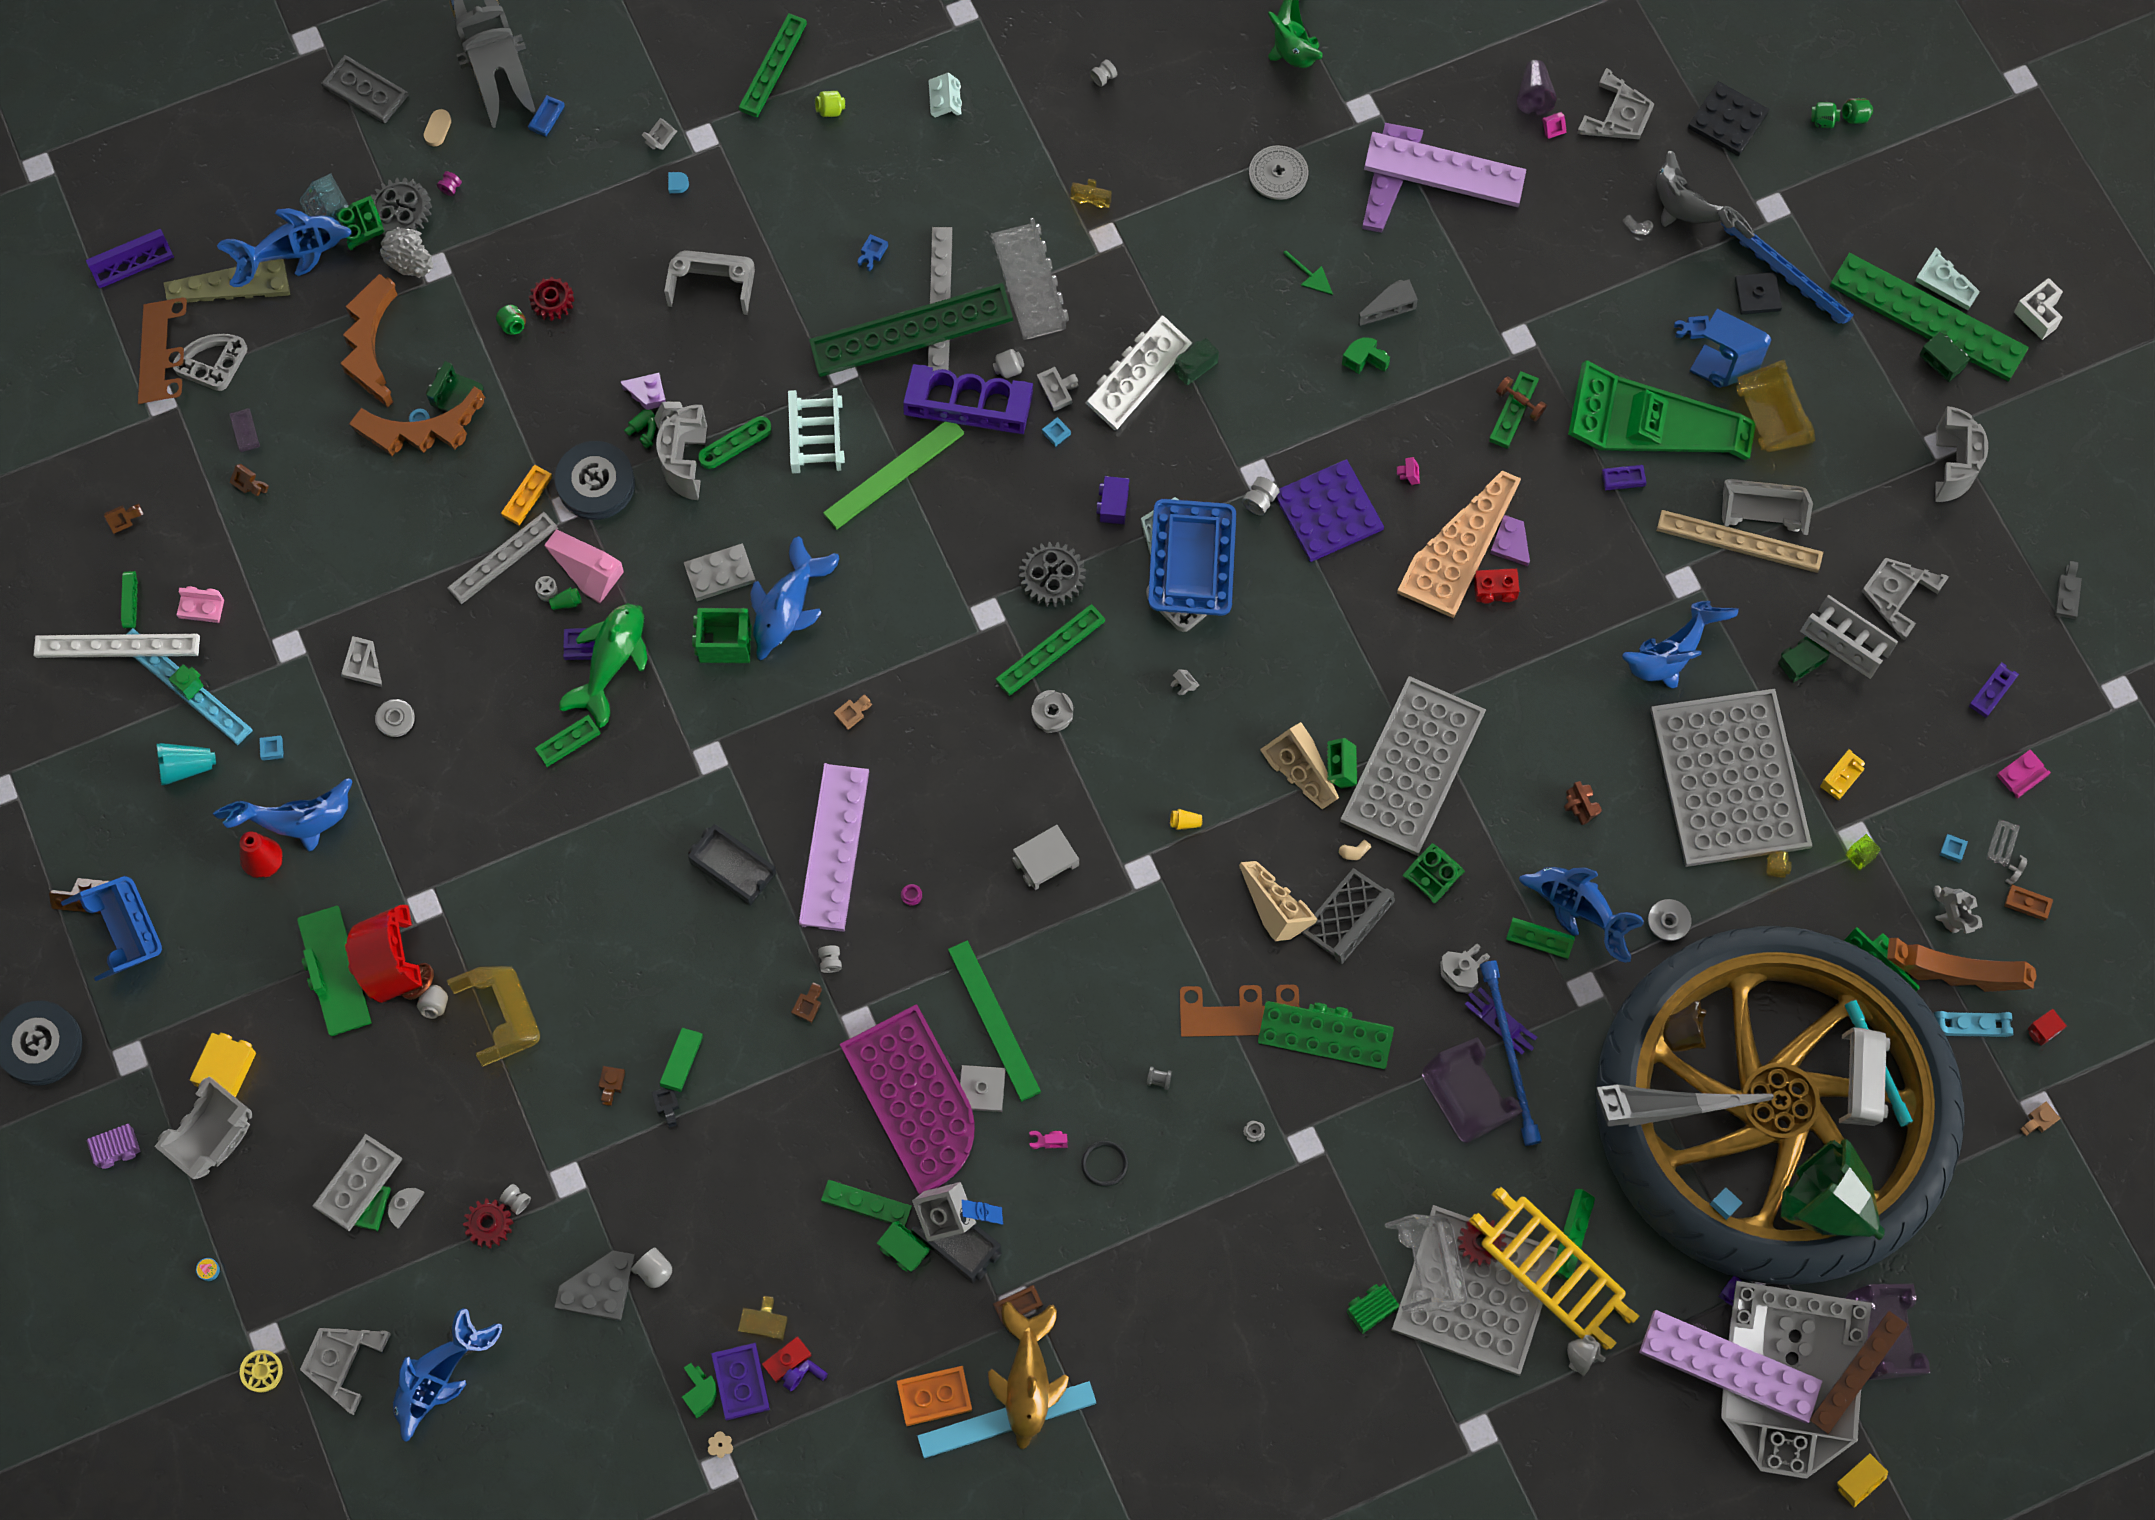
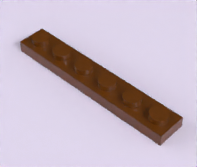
M1887 1311L1811 1416L1810 1421L1825 1433H1830L1908 1325L1891 1311Z

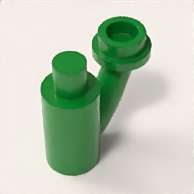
M644 409L628 422L629 426L624 430L630 436L634 432L638 434L648 425L647 434H642L639 439L645 448L653 446L652 439L656 431L654 413L650 409Z

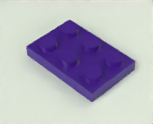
M756 1343L711 1353L726 1420L770 1410Z

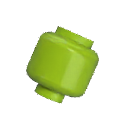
M822 91L815 98L816 111L822 117L839 116L842 109H845V99L841 97L838 91Z

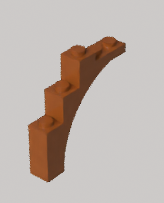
M474 386L464 401L455 408L437 417L416 422H398L383 419L361 408L349 424L355 432L391 456L402 448L404 441L424 453L426 449H429L434 444L436 437L453 449H456L466 439L467 433L463 426L467 425L471 421L473 413L482 407L485 396L481 390Z

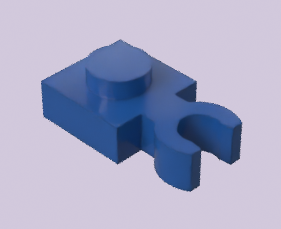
M870 234L861 249V254L863 255L858 259V267H861L862 263L867 262L869 263L867 271H871L873 260L880 261L888 247V242Z
M1688 317L1687 323L1681 320L1676 321L1674 328L1679 327L1682 331H1676L1675 336L1682 338L1689 334L1690 339L1705 338L1702 334L1709 324V317Z

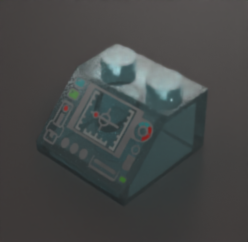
M331 173L313 181L299 199L306 215H325L334 218L338 222L340 221L336 214L343 208L348 207Z

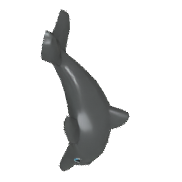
M1673 151L1667 152L1665 163L1657 172L1655 181L1657 193L1664 205L1661 215L1662 226L1666 227L1677 219L1691 223L1721 221L1726 228L1735 227L1748 239L1754 237L1751 227L1736 210L1729 206L1723 207L1710 204L1700 194L1692 190L1680 170L1675 153Z

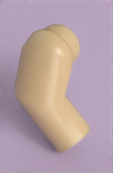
M1363 840L1357 847L1342 845L1339 848V854L1347 860H1359L1371 848V845L1366 840Z

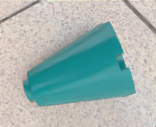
M165 743L156 745L161 785H167L211 770L212 765L216 764L215 752H210V748Z

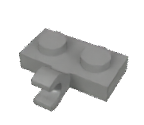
M1056 367L1037 374V379L1054 411L1072 404V399L1067 389L1071 390L1079 386L1075 374L1062 380Z

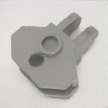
M1478 944L1473 946L1468 952L1456 953L1448 951L1442 956V961L1440 962L1441 977L1456 992L1469 994L1477 987V973L1480 964L1487 962L1490 958L1487 953L1482 955L1477 962L1472 958L1481 948Z

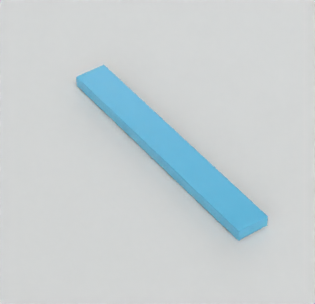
M132 628L126 635L139 633ZM134 657L236 745H239L253 731L203 687L190 700H187L168 680L179 667L168 657Z
M1090 1381L1066 1388L1059 1401L1048 1409L1045 1420L1096 1404ZM1003 1408L918 1435V1440L924 1458H928L1012 1431L1009 1425L1007 1410Z

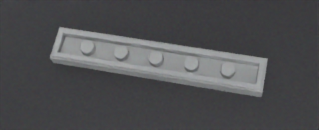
M545 512L541 513L447 587L449 592L460 604H463L558 529L557 525Z

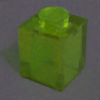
M1865 834L1849 848L1846 855L1861 870L1876 858L1881 849Z

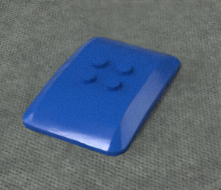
M1161 499L1155 503L1148 603L1153 610L1219 616L1226 615L1231 611L1236 510L1232 505Z

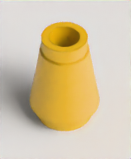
M1177 809V811L1172 810L1170 826L1176 830L1197 828L1202 825V815Z

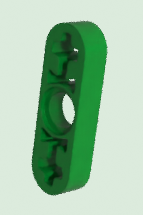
M135 571L123 572L121 622L123 628L136 627L138 581Z

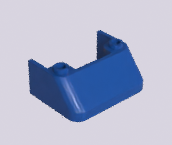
M1717 309L1702 336L1719 344L1720 352L1704 344L1690 372L1710 381L1716 387H1725L1755 377L1761 368L1771 342V337L1766 332Z
M124 876L79 892L61 902L62 906L80 900L87 912L95 913L100 911L117 950L111 952L107 957L110 970L94 977L95 981L124 971L161 953L162 946L137 887L131 878Z

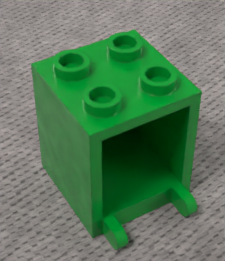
M698 608L697 615H694L693 618L696 635L692 637V646L695 647V655H698L700 663H750L752 623L748 609ZM706 634H713V643H705Z

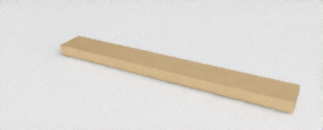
M1665 510L1661 511L1656 530L1816 573L1819 571L1823 556L1822 551Z

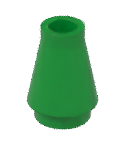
M571 587L549 598L552 610L573 608L582 603L578 589H572Z

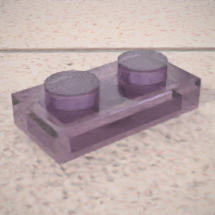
M250 408L231 413L230 418L240 452L260 447Z

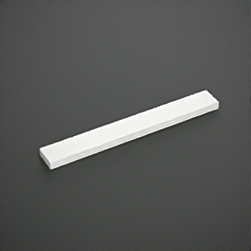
M198 634L35 636L34 656L36 658L198 656L200 636Z

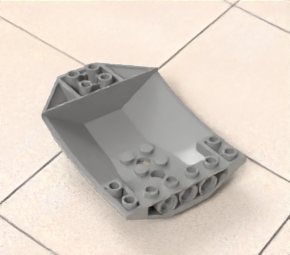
M1736 1281L1728 1341L1822 1380L1812 1412L1813 1415L1866 1342L1872 1303ZM1794 1329L1798 1330L1801 1335L1800 1340L1795 1343L1789 1340V1332ZM1789 1352H1795L1798 1355V1362L1795 1365H1789L1786 1362L1785 1357ZM1723 1389L1721 1418L1760 1471L1807 1479L1858 1441L1861 1390L1829 1434L1825 1433L1811 1421L1805 1424Z

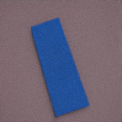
M961 1199L963 1217L1003 1224L1002 1207Z

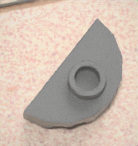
M406 1188L392 1197L388 1208V1215L397 1229H399L424 1195V1191L417 1188Z

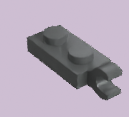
M2069 561V565L2066 566V575H2060L2055 616L2076 619L2078 616L2082 578L2076 577L2078 562Z

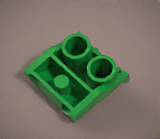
M371 196L353 202L336 214L341 226L348 227L351 230L350 236L346 237L350 251L385 231Z
M1432 843L1414 861L1403 876L1411 881L1435 904L1465 870L1442 849Z

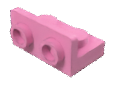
M192 586L179 588L178 592L181 598L177 611L178 618L220 622L224 599L219 591L215 589L198 590Z

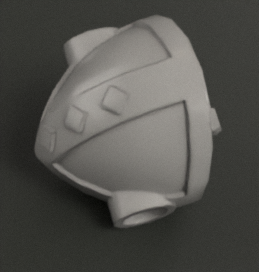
M1585 1335L1583 1339L1570 1342L1567 1348L1570 1359L1569 1367L1585 1376L1596 1359L1604 1362L1606 1358L1600 1354V1343L1596 1342L1590 1335Z

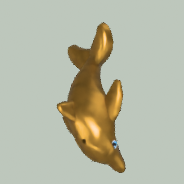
M1006 1301L1001 1312L1003 1324L1008 1331L1020 1340L1008 1381L991 1369L988 1372L989 1386L996 1398L1006 1406L1009 1425L1016 1435L1017 1445L1020 1449H1025L1029 1445L1031 1438L1040 1432L1048 1409L1057 1403L1066 1391L1069 1377L1064 1374L1049 1383L1044 1359L1037 1343L1038 1340L1051 1331L1057 1318L1055 1306L1049 1305L1042 1313L1028 1319L1020 1314L1010 1302Z

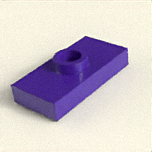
M1643 465L1602 470L1605 490L1644 487L1647 484Z

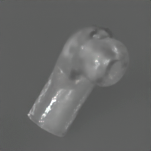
M1631 215L1623 219L1625 225L1634 234L1647 235L1653 228V223L1649 220L1637 223Z

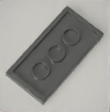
M346 55L343 56L321 83L323 88L384 124L409 96L407 91Z

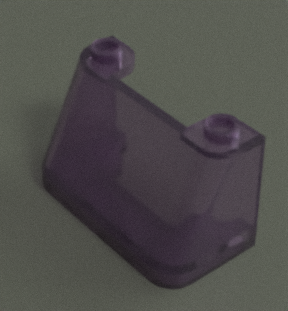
M1478 1037L1440 1052L1423 1069V1078L1456 1134L1465 1143L1481 1137L1523 1112L1515 1098L1508 1096L1502 1099L1481 1065L1486 1057V1049Z
M1870 1284L1847 1294L1846 1299L1872 1303L1867 1339L1887 1311H1891L1908 1324L1868 1380L1919 1376L1930 1373L1929 1361L1926 1355L1914 1353L1907 1310L1915 1305L1917 1299L1914 1284Z

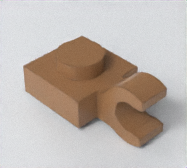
M863 695L854 704L851 700H848L834 712V715L849 730L864 717L861 712L868 709L872 704L870 699Z
M2046 1101L2027 1115L2031 1121L2026 1123L2020 1130L2025 1136L2036 1128L2042 1133L2061 1118Z

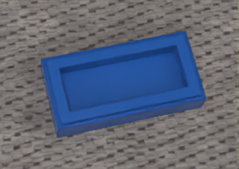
M546 95L528 125L529 130L547 137L565 107L564 102Z

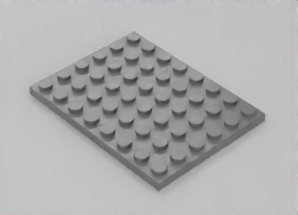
M1775 689L1651 707L1650 711L1685 867L1810 849L1812 847Z

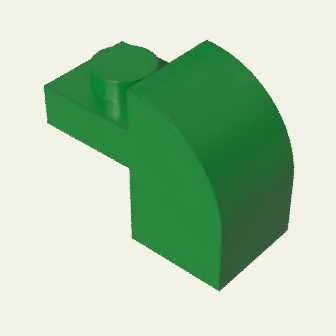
M1360 338L1351 343L1345 351L1342 365L1359 374L1368 362L1385 372L1389 366L1390 356L1384 350L1376 349L1377 340Z
M692 1363L684 1367V1370L696 1387L683 1395L682 1398L695 1417L699 1418L714 1405L718 1393L717 1385L712 1376L703 1380L706 1375L699 1366L694 1368Z

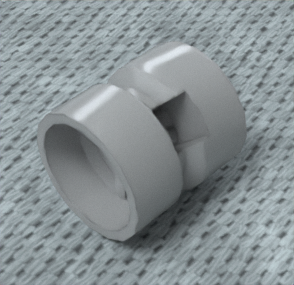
M1261 476L1257 477L1251 486L1252 490L1246 493L1242 503L1252 513L1260 516L1264 515L1270 506V502H1273L1280 492L1279 488L1271 480Z

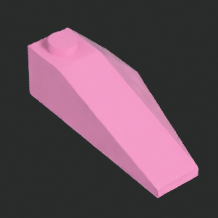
M557 529L544 545L567 572L568 576L577 584L582 593L598 603L602 602L624 572L619 560Z

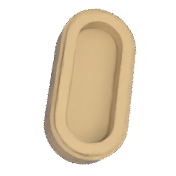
M439 109L434 111L429 119L424 132V138L430 146L441 145L446 137L451 124L450 114L446 110Z

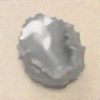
M399 227L386 232L381 242L382 248L380 249L381 256L386 264L403 275H412L418 278L424 277L433 268L432 255L428 254L424 245H421L422 239L420 235L422 233L413 229Z

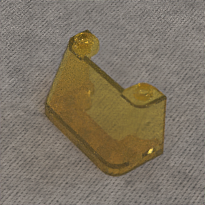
M1784 359L1737 377L1739 385H1736L1737 392L1740 397L1744 396L1761 437L1758 438L1762 450L1766 449L1767 452L1815 442L1814 428L1804 413L1793 387L1792 379L1786 371L1788 367Z

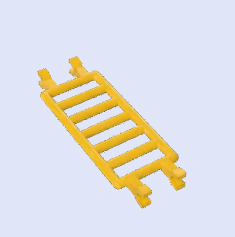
M1502 1187L1497 1188L1491 1195L1509 1210L1493 1228L1479 1213L1474 1214L1469 1219V1222L1486 1236L1482 1241V1246L1580 1339H1583L1585 1335H1592L1605 1350L1612 1349L1617 1342L1599 1328L1600 1324L1613 1309L1628 1324L1634 1323L1639 1317L1637 1313L1621 1301L1626 1294L1625 1290L1527 1198L1520 1197L1516 1202ZM1524 1208L1533 1216L1532 1219L1505 1250L1501 1252L1492 1243ZM1540 1223L1549 1233L1518 1268L1509 1258ZM1555 1239L1559 1240L1566 1248L1534 1283L1525 1273ZM1573 1254L1582 1264L1551 1299L1541 1289ZM1589 1269L1598 1277V1280L1567 1314L1558 1304ZM1603 1286H1608L1615 1294L1589 1325L1583 1329L1574 1320Z

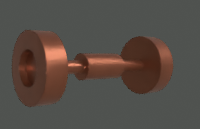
M1507 376L1498 386L1496 393L1500 396H1503L1507 391L1511 393L1515 400L1533 410L1530 418L1533 421H1537L1544 413L1547 405L1542 401L1536 407L1532 405L1527 397L1520 392L1516 393L1510 388L1513 379Z

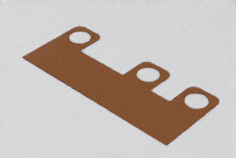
M184 297L144 304L138 404L176 398L182 393V379L176 378L165 381L164 379L165 368L180 366L184 360V349L182 347L166 349L168 318L183 316L186 313L187 300ZM176 302L183 304V309L179 313L172 312V306ZM175 351L179 352V361L171 363L169 361L170 354ZM171 383H177L179 386L175 394L167 392V388Z
M1258 985L1241 986L1239 989L1240 1006L1203 1007L1202 989L1200 987H1182L1180 989L1181 1037L1259 1035L1265 1006H1262L1261 987ZM1279 985L1276 988L1277 1003L1299 1007V989L1296 985ZM1286 988L1293 990L1295 994L1294 999L1290 1002H1286L1281 998V992ZM1248 989L1255 990L1258 994L1256 1001L1247 1002L1244 999V992ZM1194 990L1197 992L1198 1000L1195 1003L1185 1001L1184 995L1187 991Z

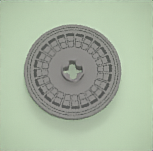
M1270 146L1259 151L1252 159L1249 167V178L1252 186L1261 195L1276 200L1288 199L1297 195L1305 187L1308 180V165L1303 156L1296 150L1287 146ZM1276 170H1280L1281 175H1278Z

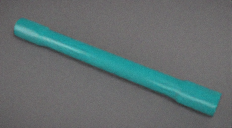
M1857 1000L1845 1004L1847 1013L1855 1027L1869 1029ZM1886 1067L1885 1091L1892 1104L1896 1118L1902 1127L1912 1123L1913 1120Z

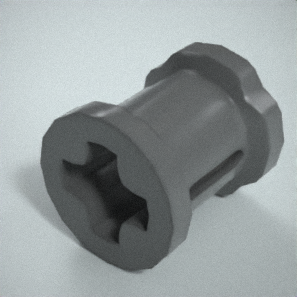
M1151 1066L1147 1085L1153 1084L1168 1090L1172 1071L1155 1070Z

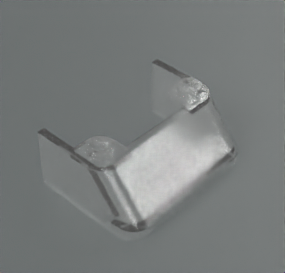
M1412 1214L1385 1223V1228L1398 1229L1400 1242L1404 1246L1412 1248L1420 1290L1413 1293L1412 1304L1402 1306V1311L1424 1313L1458 1307L1467 1303V1292L1454 1230L1447 1218Z

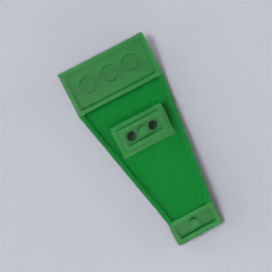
M1586 360L1581 365L1568 435L1598 450L1729 452L1746 460L1751 455L1756 422L1733 411L1619 377Z

